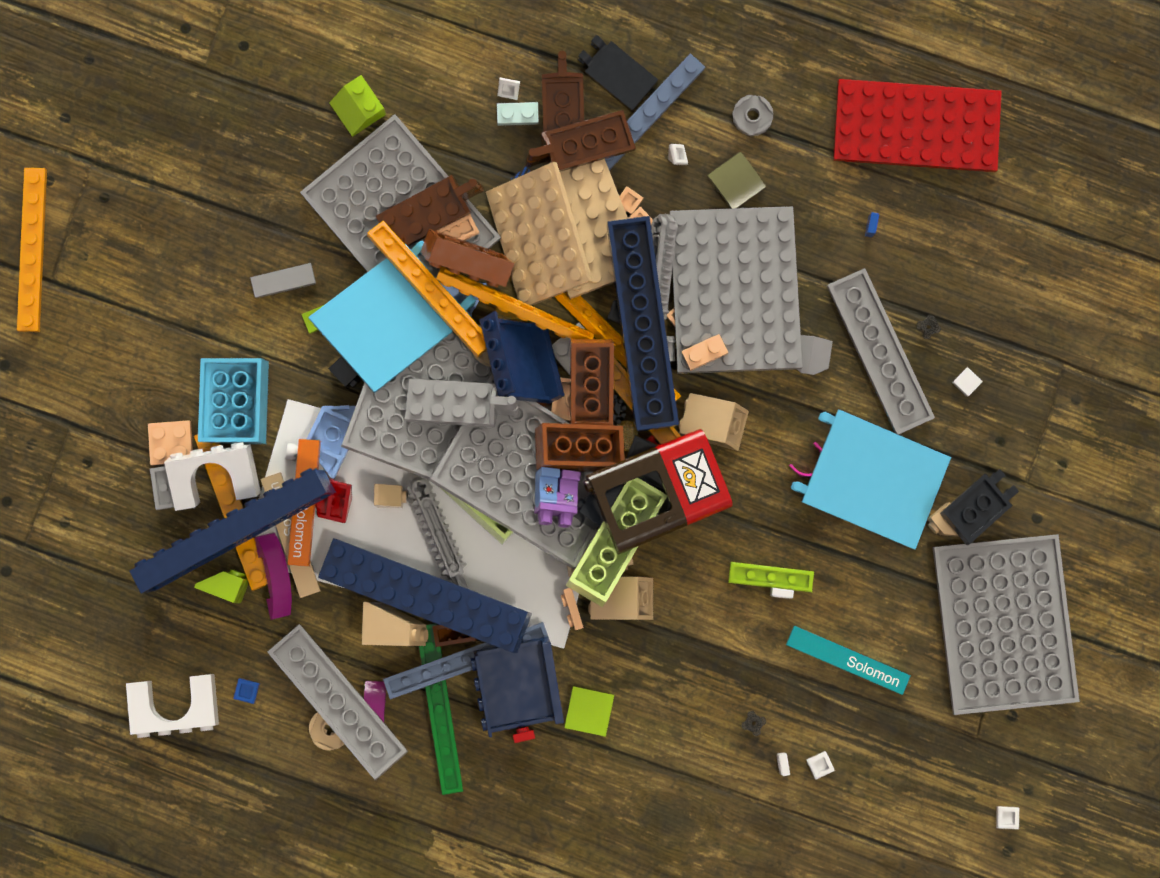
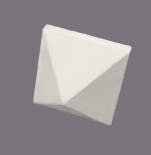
M500 78L497 96L517 100L520 81Z
M669 145L668 160L674 165L688 164L684 145Z

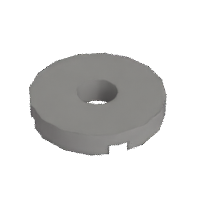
M747 95L736 103L732 114L733 123L742 134L758 136L766 132L771 126L773 108L764 97ZM753 110L758 113L759 117L756 120H750L747 113Z

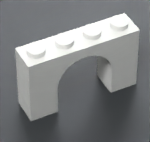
M243 442L231 444V447L223 448V445L212 447L210 448L211 451L203 452V449L190 451L189 455H183L182 453L171 454L164 464L175 511L194 508L200 503L195 476L198 467L205 463L219 464L229 472L236 500L257 497L261 490L251 444L244 445Z
M215 675L190 677L191 706L187 714L176 721L167 720L156 711L153 702L152 681L127 683L130 735L137 734V738L150 737L151 732H158V736L170 735L171 730L178 729L179 733L192 732V728L200 727V731L213 730V726L219 725Z

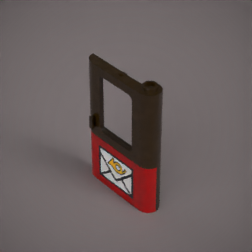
M702 429L585 476V481H583L587 493L591 492L595 497L618 555L732 507L731 496L708 439ZM652 471L658 472L670 501L671 509L629 528L620 530L605 492Z

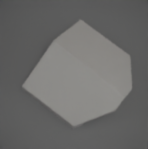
M801 335L802 369L797 370L803 374L815 375L829 369L833 341L815 336Z

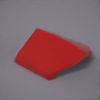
M330 480L336 493L315 504L317 516L346 523L352 501V485Z

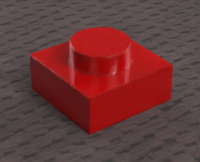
M528 726L516 729L517 733L513 734L514 743L535 739L534 729L529 730Z

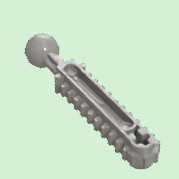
M665 213L655 217L651 224L664 320L667 319V314L669 313L668 302L678 228L673 216Z
M421 476L411 479L407 487L408 497L415 500L412 506H418L415 513L421 514L418 520L424 521L425 524L422 526V529L428 530L425 537H431L428 544L434 545L431 551L437 552L438 555L435 557V560L441 561L438 568H444L441 576H447L448 580L451 579L452 583L468 589L462 575L464 573L463 567L467 564L460 563L459 561L463 556L456 554L459 548L453 547L456 540H450L449 538L453 533L447 532L446 529L449 527V524L443 523L446 517L440 516L443 510L436 507L440 502L433 500L436 497V493H431L433 486L429 483V479L422 478ZM417 484H418L420 487H424V488H425V489L422 491V494H423V497H424V498H423L421 501H420V498L422 497V496H421V493H420L419 491H417V492L415 491V489H416V487H417Z

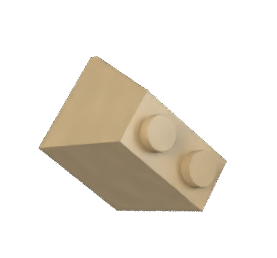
M690 393L689 398L686 399L684 404L685 413L679 423V433L686 435L702 429L710 444L739 451L749 411L736 402Z
M620 577L603 607L591 601L588 607L591 619L653 620V578Z
M363 602L362 645L426 646V641L428 640L426 624L388 604Z

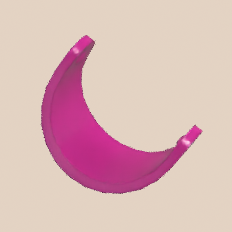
M814 442V446L821 453L822 448L816 442ZM792 464L789 465V467L799 476L811 477L813 474H805L799 472Z

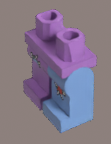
M541 467L536 471L534 514H538L540 525H551L552 516H557L559 527L569 528L571 526L573 516L577 514V492L581 472L560 471V469Z

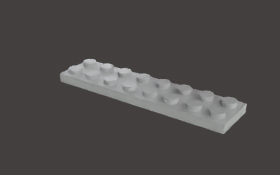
M864 268L828 284V291L895 434L899 435L934 419V414L866 269Z
M300 624L268 651V654L374 780H377L408 753V750Z

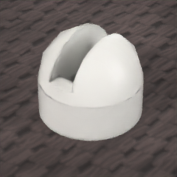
M288 443L285 459L295 461L297 459L298 446Z

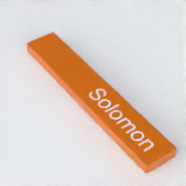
M299 439L295 479L300 478V473L312 468L313 470L317 468L319 470L320 440ZM315 504L292 516L287 565L310 567Z

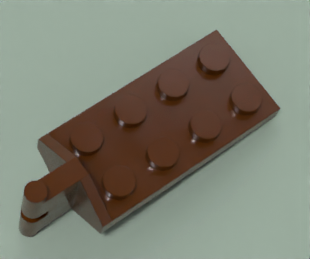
M565 51L558 53V72L542 74L543 132L584 121L583 74L567 72Z
M621 110L541 133L542 146L529 150L525 165L530 168L545 162L547 164L557 162L561 172L635 151L636 147L624 111Z
M451 175L376 215L379 223L384 221L400 240L409 247L424 239L429 229L437 231L472 213L467 200L479 193H483L484 187L475 179H470L465 184L459 186Z

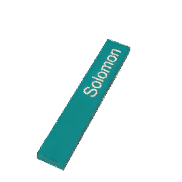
M793 626L786 643L789 647L903 695L911 676L796 626Z

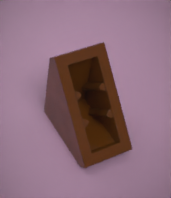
M432 626L436 647L477 641L476 638L445 626Z

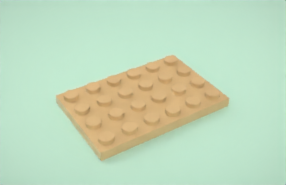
M605 159L560 172L593 280L567 291L570 299L615 283L607 222L628 219Z
M551 162L486 191L498 235L501 237L500 241L504 254L514 263L510 275L518 300L532 306L593 281L557 162Z

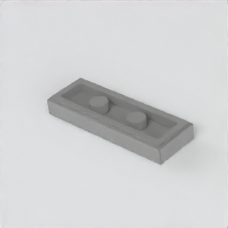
M311 263L250 277L255 298L316 284Z

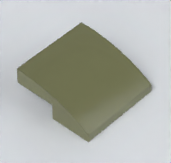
M741 152L707 175L716 191L722 195L730 209L739 207L766 187Z

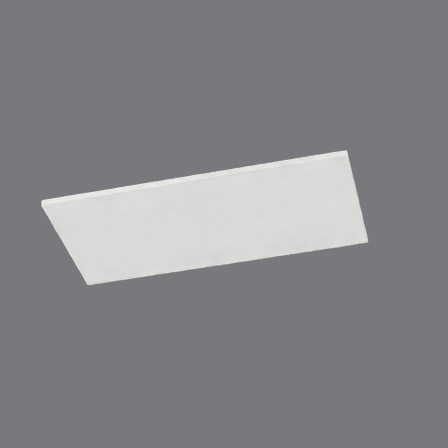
M287 400L265 477L281 472L284 482L292 478L295 480L297 459L295 461L285 459L287 445L291 443L298 446L299 439H307L321 408ZM349 450L335 479H332L326 472L330 480L352 485V501L346 523L319 518L315 507L310 560L317 581L338 586L318 578L331 542L335 538L452 583L451 579L448 580L447 576H441L444 568H438L441 561L435 560L438 554L431 551L434 545L428 544L431 537H425L428 530L422 529L425 523L418 520L421 514L415 513L418 506H412L415 500L408 497L407 487L410 484V480L419 476ZM319 463V470H325ZM429 481L431 486H433L431 493H436V497L433 500L440 502L436 507L443 510L440 516L446 517L443 523L449 524L446 530L453 533L449 538L450 540H456L453 547L459 548L456 554L463 556L459 561L460 563L467 564L463 567L464 573L462 575L468 589L532 613L527 628L543 622L551 645L564 648L570 629L567 619L570 611L568 606H563L560 595L564 594V589L569 588L565 586L570 579L567 565L515 533L502 545L440 487ZM374 484L403 486V491H407V503H403V508H377L374 506ZM417 484V487H416L415 491H416V492L419 491V492L421 493V496H422V497L420 498V501H421V500L424 498V497H423V494H422V491H423L425 488H424V487H420V486ZM263 486L259 499L264 498L263 494L265 493ZM276 526L257 535L261 536L270 533H275L281 544L286 559V563L288 564V560ZM595 531V533L593 534V536H592V538H591V540H590L588 546L590 545L592 539L594 538V536H595V534H596V531ZM287 565V567H288V572H289V573H292V572H291V569H290V566ZM572 590L577 603L579 593Z

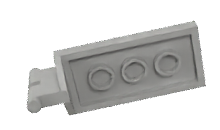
M409 379L405 413L406 422L495 427L497 415L513 417L519 415L516 398L514 396H498L495 384Z

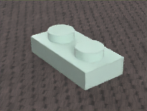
M538 102L497 103L498 126L539 124Z

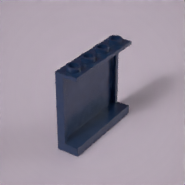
M496 311L480 319L498 396H514L516 400L549 404L565 396L548 329H541L534 322L525 323L498 319Z
M548 636L522 641L518 653H512L497 646L473 651L474 658H470L473 671H477L478 678H474L476 691L480 690L481 698L477 699L479 711H484L485 717L481 719L483 731H487L489 737H492V732L553 720L555 724L564 723L552 647Z

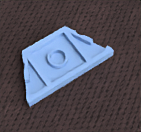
M322 406L307 437L308 440L321 441L319 463L332 479H335L349 451L341 447L356 406Z

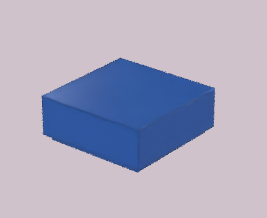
M871 212L868 216L865 236L872 237L875 235L879 213Z
M239 678L233 699L255 704L260 683Z

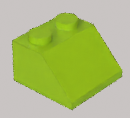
M362 75L346 84L330 101V105L352 137L386 115L384 107Z
M231 569L230 572L223 571L196 583L194 588L232 603H241L249 582L245 578V573Z

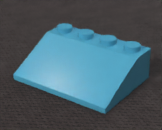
M201 358L198 442L266 444L268 361L262 358Z

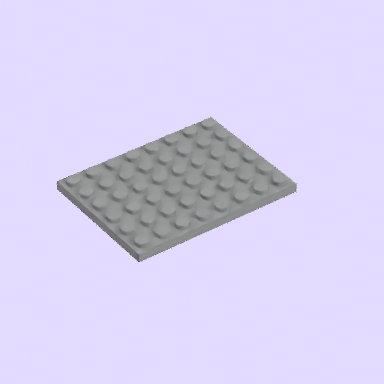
M394 114L300 193L364 269L369 272L386 259V256L367 237V232L379 224L376 215L449 176ZM467 200L472 212L470 215L480 234L466 241L490 249L501 237L474 205ZM418 242L410 245L409 248L412 249ZM423 254L418 256L430 272L437 277L440 268L429 265Z
M793 206L670 211V215L673 216L678 225L672 267L677 374L802 369ZM720 334L728 354L690 371L681 351Z
M452 332L374 393L364 382L341 447L430 479L461 425L406 422L405 413L409 379L485 383L491 374L493 375L491 367L485 366L476 360L471 350Z
M492 374L485 383L495 384ZM516 400L519 409L517 417L497 415L495 427L461 425L429 481L572 569L576 568L596 529H591L574 516L569 528L559 527L557 516H552L551 525H540L538 514H534L535 475L537 471L535 429L542 423H570L536 402ZM581 472L580 481L578 482V500L580 498L584 499L591 494V492L587 493L583 481H585L586 475L593 472Z
M1059 535L933 547L953 715L1080 702Z

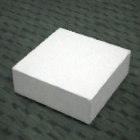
M967 367L952 383L968 397L983 381Z
M771 588L770 590L771 597L793 598L794 590Z
M826 751L806 760L815 779L835 771Z
M785 752L777 753L779 774L782 776L790 775L787 754Z
M997 806L996 828L1019 829V808Z

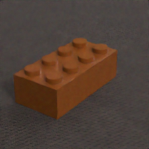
M431 229L428 230L420 251L425 260L429 262V265L441 268V266L449 268L448 271L460 275L462 272L467 274V277L472 280L479 281L483 279L487 281L488 285L497 288L499 285L506 287L514 263L505 254Z
M570 339V424L613 425L614 342L612 339Z
M542 423L535 429L536 470H539L541 467L560 469V471L595 472L625 460L623 426Z

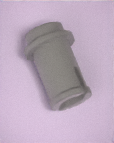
M667 336L670 362H676V340H674V336Z

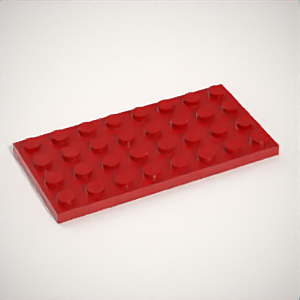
M839 79L833 161L997 172L1002 91Z

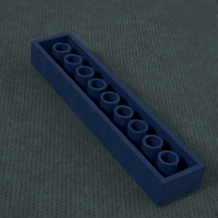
M650 216L608 221L607 232L635 431L675 427L679 425Z
M312 468L300 473V478L295 480L292 478L283 482L282 488L271 489L263 494L264 498L250 500L244 504L245 508L240 510L234 509L226 514L227 518L222 520L216 519L208 524L209 528L198 529L189 534L190 538L180 539L172 543V548L167 550L161 549L152 554L154 558L143 559L135 563L136 568L130 570V573L140 593L154 592L333 495L336 491L325 470H317V468L313 470Z
M335 538L331 542L318 578L512 653H518L532 613Z

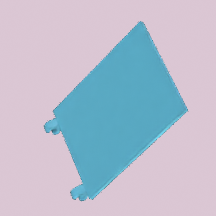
M423 241L418 242L410 249L417 258L422 255L420 251L424 243ZM387 258L308 317L374 393L453 332ZM470 295L459 305L465 311H468L474 307L476 299Z
M838 409L835 416L827 412L820 413L818 419L830 424V431L808 486L800 482H793L791 489L804 494L802 503L915 550L951 457Z

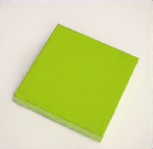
M573 686L564 728L606 737L614 695Z

